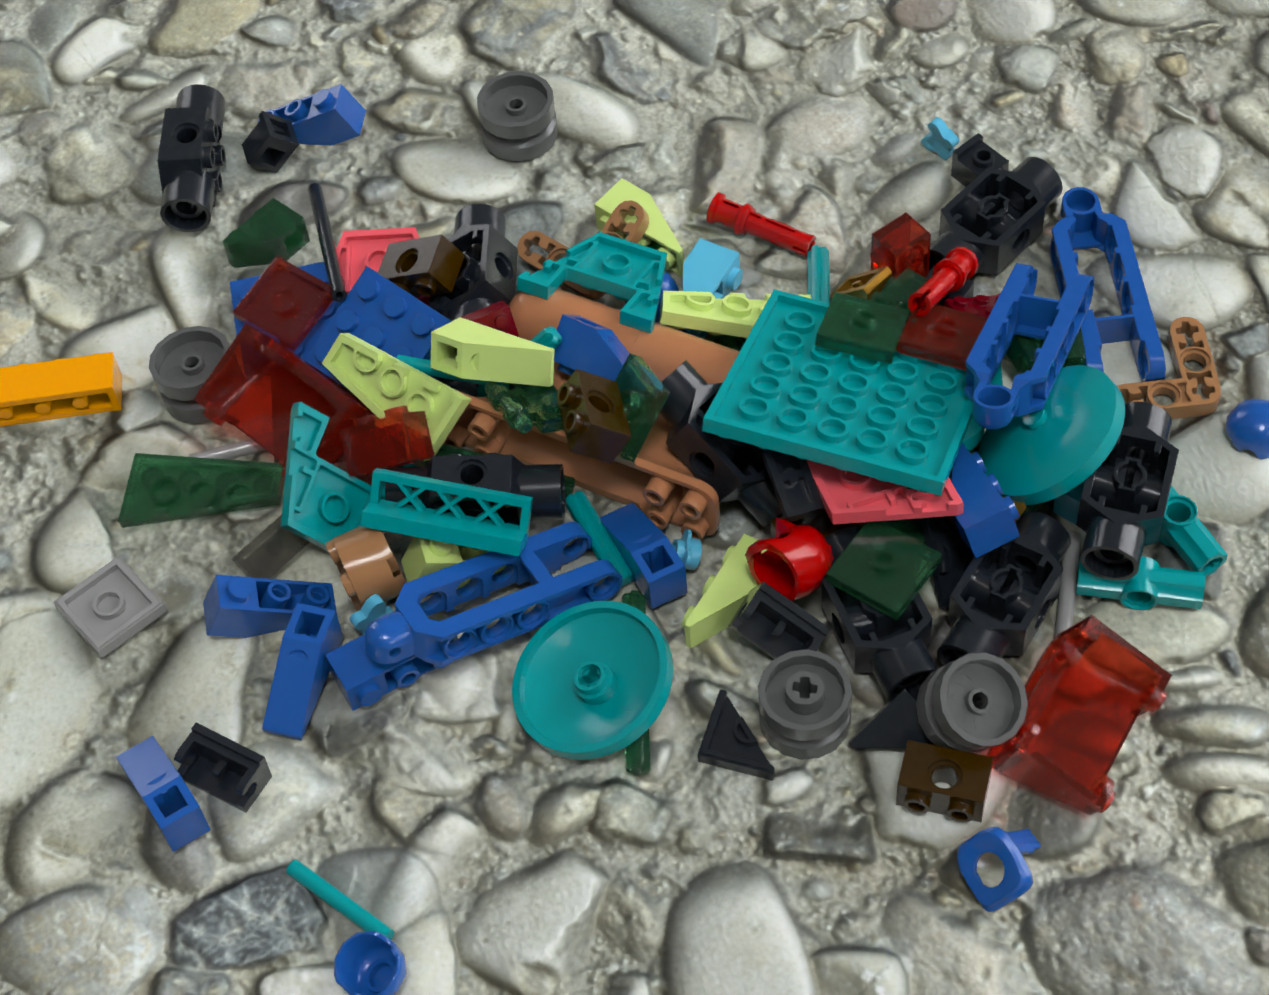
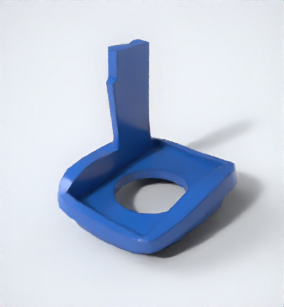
M988 827L958 847L957 860L959 869L983 909L988 912L998 911L1031 888L1033 876L1022 854L1034 853V850L1041 848V843L1037 841L1029 828L1006 832L999 827ZM987 852L999 856L1004 865L1003 880L995 887L984 885L977 873L978 860Z

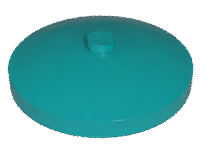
M1084 365L1062 367L1044 409L1019 417L1014 416L1006 427L1000 429L986 428L978 451L987 469L986 476L991 473L994 474L1003 491L1002 497L1010 496L1013 501L1024 502L1025 505L1047 502L1074 489L1100 467L1114 448L1121 434L1125 419V403L1122 393L1114 382L1097 368Z
M593 601L563 611L536 632L526 645L517 663L512 684V697L519 722L541 747L555 755L568 759L600 758L627 747L650 728L666 704L673 680V659L669 644L660 629L646 614L625 603Z

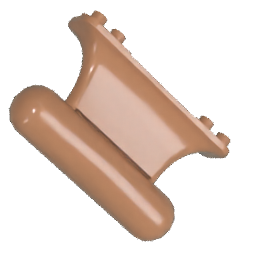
M557 289L548 300L520 291L509 302L519 337L529 341L548 326H553L557 330L562 314L580 315L611 329L655 387L685 360L694 367L708 384L723 383L740 352L656 322L652 333L620 324V310ZM555 361L553 385L551 387L514 384L509 390L507 389L496 395L474 397L462 393L471 398V401L442 444L448 450L456 452L463 445L473 449V455H486L488 453L512 454L524 465L563 464L565 482L626 505L634 503L659 529H665L668 523L682 527V535L685 529H690L692 531V538L702 541L704 536L715 534L719 528L720 511L717 492L708 483L694 478L691 470L666 444L670 424L650 402H646L645 406L635 405L624 400L623 396L625 393L620 391L632 437L610 464L570 451L563 428L564 424L560 408L557 403V394L561 385L567 382L572 375L558 370L559 363Z

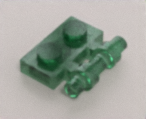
M493 381L486 384L484 390L488 395V402L495 410L503 412V419L511 428L518 429L520 433H528L532 426H536L542 434L564 430L560 408L557 403L558 390L554 385L545 387L509 383L508 389L506 386L499 385Z

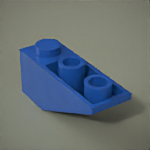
M342 84L328 89H321L315 94L302 99H295L289 104L269 109L265 112L291 120L299 144L333 146L360 136L366 110Z
M562 314L557 327V332L562 336V342L555 348L554 361L559 363L557 369L569 375H572L576 369L616 381L619 390L625 393L623 396L624 400L635 405L645 406L646 402H649L645 397L655 386L611 329L580 315Z
M962 442L953 464L951 482L964 503V513L952 517L959 535L974 557L978 558L1019 537L1020 535L1014 520L1020 518L1010 496L1002 498L1003 491L994 474L991 473L986 476L987 469L978 452L976 451L971 454Z
M630 503L600 517L601 523L630 568L633 580L651 609L688 593L684 563L667 536L634 503Z
M216 575L203 601L207 636L248 638L286 630L297 603L336 611L332 583Z
M301 603L296 604L282 638L262 726L263 732L302 740L330 671L325 654L340 647L344 637L335 610Z
M457 635L449 643L458 640ZM360 636L325 654L331 675L352 711L362 706L373 705L383 695L399 687L410 686L423 674L435 668H444L452 663L450 662L443 666L425 662L413 655L395 663L380 664L372 661L367 656L365 636ZM398 648L392 649L389 654H394Z
M154 736L116 756L173 852L211 830L199 804Z

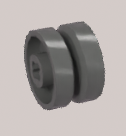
M524 71L506 72L493 77L482 86L477 96V108L481 122L483 143L489 152L500 159L524 161L543 155L553 146L558 136L553 90L545 79L534 73Z
M195 326L180 329L160 341L150 355L149 370L168 412L178 420L191 423L213 420L224 415L234 407L243 393L244 380L235 362L230 345L225 335L214 328Z
M808 649L790 651L775 658L766 667L758 685L761 732L769 745L785 756L801 760L820 758L835 751L846 739L851 724L852 691L850 677L842 665L825 653Z
M970 653L931 672L920 686L916 701L918 722L926 737L934 745L975 754L998 746L1013 738L1025 721L1028 707L1025 686L1016 670L1002 658L988 653Z

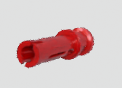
M721 192L714 196L707 211L706 221L710 224L717 222L734 229V233L737 235H746L747 233L805 258H807V253L811 250V247L815 245L816 236L757 213L755 208L748 203L741 205L728 200L726 195Z
M965 247L952 249L945 259L940 260L935 265L932 273L933 276L908 298L910 311L913 313L918 307H921L916 315L925 316L948 292L959 290L966 280L970 279L977 272L979 265L976 255Z

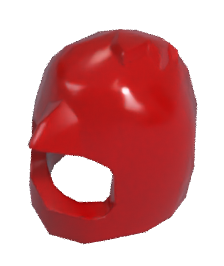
M776 518V537L757 540L748 547L745 554L751 575L756 583L759 585L764 581L791 601L808 596L817 589L834 560L831 545L827 543L818 529L808 525H794L780 518Z

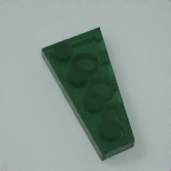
M135 453L118 522L122 528L280 505L285 484L286 467L284 463Z

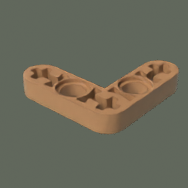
M632 200L624 201L615 208L601 232L623 239L618 233H615L618 229L622 234L625 233L627 235L625 240L638 244L649 225L648 213L637 202ZM627 215H635L637 217L635 223H627L624 219ZM539 231L525 233L517 245L519 256L537 270L543 269V262L548 259L558 261L565 257L566 250L569 249ZM531 246H540L549 253L547 258L545 259L536 252L532 253L530 251ZM568 280L562 283L591 300L599 299L606 294L599 290L585 289L580 284Z
M1191 317L1177 318L1170 325L1168 333V347L1177 379L1117 385L1126 403L1143 402L1141 398H1146L1145 402L1164 409L1171 419L1206 416L1216 411L1220 401L1221 387L1205 329L1197 319ZM1181 333H1186L1188 338H1192L1190 347L1186 348L1187 342L1184 334ZM1195 360L1200 362L1204 369L1191 371L1184 366V363ZM1199 384H1202L1203 396L1208 399H1202L1200 394H1196ZM1165 394L1170 396L1174 403L1167 406L1160 405L1154 401L1153 397Z

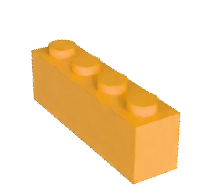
M113 352L0 368V427L122 410V374Z

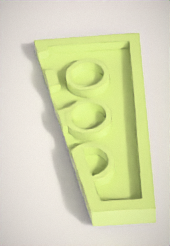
M663 291L660 303V324L669 325L675 329L688 328L706 331L712 335L725 334L747 339L771 294L766 293L764 300L746 298L745 293L730 292L729 295L720 299L715 298L711 292ZM798 294L799 296L811 299V295Z
M350 333L339 334L322 362L323 366L423 461H428L437 454L471 401V398Z

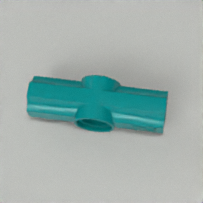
M1171 485L1159 541L1166 546L1173 547L1192 571L1204 572L1207 577L1215 573L1221 565L1226 563L1228 554L1198 519V509L1195 502L1188 497L1179 495Z
M1142 556L1138 573L1134 577L1126 580H1109L1087 571L1079 559L1076 594L1120 599V602L1125 607L1133 610H1149L1157 604L1201 609L1206 576L1204 572L1163 568L1159 566L1156 560Z

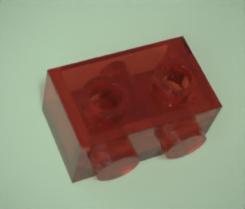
M907 212L871 234L870 271L885 266L890 268L892 271L894 304L905 297H910L916 292L929 273L931 234Z
M408 406L394 407L384 411V418L377 419L376 415L353 419V427L339 430L349 477L373 474L376 468L388 470V468H397L435 456L425 411L409 412Z

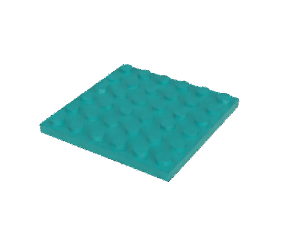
M774 289L703 418L702 431L718 435L721 438L755 445L761 449H770L796 456L802 460L829 465L842 471H851L873 477L879 481L906 486L919 492L941 496L973 416V403L964 394L967 385L966 360L976 341Z

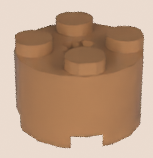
M358 526L325 543L334 564H336L341 574L339 575L356 611L361 610L365 601L374 594L380 595L384 602L399 596L406 581L382 530Z

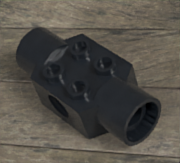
M194 84L184 87L177 95L176 108H165L157 159L163 194L160 216L167 226L181 232H197L205 229L211 221L212 207H215L217 192L222 191L220 166H225L226 155L224 146L220 145V140L222 137L226 101L218 90L207 85Z
M1027 157L1012 171L993 168L985 169L941 209L939 237L920 255V264L926 276L933 266L940 260L945 259L946 255L956 247L968 248L976 255L979 265L977 272L998 275L1043 233L1045 209L1062 194L1063 190L1061 179L1056 170L1045 160L1038 157Z
M471 204L463 207L456 215L454 234L448 240L465 254L452 293L434 295L429 298V307L451 321L502 300L509 305V302L515 296L518 248L505 238L506 219L500 210L487 204Z
M685 360L645 397L670 424L666 444L698 479L714 488L718 494L719 502L739 500L764 527L772 519L776 518L782 510L763 461L758 462L755 456L758 447L733 439L721 438L718 435L702 431L703 418L722 383L708 384L694 367Z
M1129 402L1125 404L1124 424L1114 448L1100 467L1084 483L1076 526L1086 532L1080 561L1087 571L1104 579L1126 580L1134 577L1139 570L1144 546L1157 544L1179 449L1168 442L1172 427L1170 415L1164 409L1147 402Z
M488 453L486 455L463 456L461 454L432 456L425 467L388 468L390 471L533 497L530 522L532 520L564 519L565 475L563 464L524 465L512 454ZM385 482V500L398 502L406 497L397 484ZM425 490L417 495L426 508L437 510L445 504L436 491ZM449 494L452 498H454L455 496H457V495ZM465 497L456 503L467 516L476 517L484 512V509L474 498ZM505 504L496 510L505 523L520 525L522 507Z
M1026 512L1021 515L1016 523L1019 537L978 558L974 557L950 594L948 622L952 628L937 650V657L943 666L970 653H988L1003 658V656H1023L1059 596L1063 567L1059 563L1071 545V537L1061 523L1043 513Z
M859 527L839 529L825 537L827 543L832 547L834 560L831 568L822 580V609L854 672L874 673L888 702L903 687L917 699L919 688L931 672L938 669L927 649L931 644L933 618L898 554L875 552L866 533Z

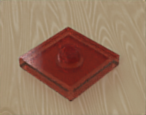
M276 256L234 309L233 314L236 319L295 351L334 300L331 296L329 284Z
M937 304L925 316L916 315L921 307H918L911 313L898 340L896 352L966 370V360L988 318Z

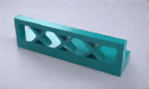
M376 468L372 475L370 502L362 511L361 527L520 556L528 542L533 497ZM382 482L397 484L406 497L398 502L382 500ZM425 490L436 491L445 504L437 510L426 508L417 495ZM449 494H453V495H457V496H455L454 498H452ZM465 497L474 498L484 509V512L476 517L467 516L456 503ZM505 504L522 507L520 525L505 523L496 510Z

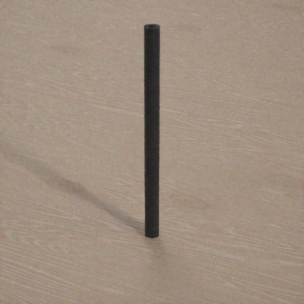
M312 183L308 187V193L331 296L334 301L342 302L346 299L347 293L323 190L320 184Z

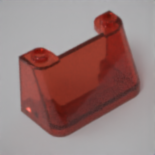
M245 323L194 398L195 401L206 408L202 413L206 418L221 427L225 422L235 426L280 460L279 464L284 468L280 473L283 477H285L290 416L293 403L302 402L330 418L317 448L316 455L332 465L368 435L380 420L359 399L303 358Z
M1090 615L1058 634L1045 648L1024 685L1028 707L1023 725L1013 738L990 748L986 756L993 757L992 769L1004 777L1087 815H1092L1096 812L1103 813L1109 808L1116 796V792L1113 791L1115 782L1107 774L1136 718L1148 710L1155 712L1164 703L1168 694L1165 688L1172 675L1096 617Z

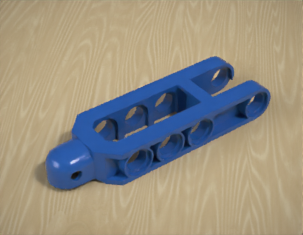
M1084 187L1072 188L1065 192L1062 197V219L1052 228L1053 238L1051 239L1049 256L1060 298L1067 284H1072L1075 276L1079 274L1077 268L1079 257L1077 252L1073 251L1098 248L1105 252L1122 315L1095 318L1093 309L1088 310L1073 343L1077 364L1094 367L1104 372L1101 357L1102 344L1130 341L1141 382L1164 380L1166 373L1164 352L1126 220L1113 213L1102 212L1099 198L1092 190Z
M1016 263L966 360L967 385L964 394L973 403V417L980 426L987 429H1000L1006 427L1014 416L1019 417L1044 409L1089 310L1094 290V276L1077 274L1072 284H1067L1061 299L1055 300L1034 296L1038 270L1034 269L1031 265ZM1015 334L1044 339L1042 348H1037L1035 351V361L1031 371L1026 370L1025 373L1015 375L1011 390L1002 385L991 384Z
M573 521L564 523L528 537V542L520 556L490 551L404 583L395 602V611L376 618L369 623L365 631V651L372 661L380 664L395 663L415 655L425 662L443 666L542 627L556 615L574 606L587 602L611 599L622 586V576L610 561L602 559L553 577L551 572L561 569V565L579 558L585 553L587 548L591 549L592 538L582 525ZM577 538L570 546L564 548L570 541ZM506 565L501 572L493 575L500 567ZM606 577V579L601 584L595 586L597 582ZM467 579H470V581L466 585L457 589V587L462 582H464ZM530 581L532 586L441 621L427 617L446 610V612L452 611L454 606L480 596L486 598L490 596V592L516 582L518 585ZM435 592L428 600L421 602L424 597ZM536 604L530 612L523 614L529 607ZM499 619L494 626L487 628L491 622ZM463 633L458 640L449 643L456 635ZM398 648L394 654H389L392 649Z

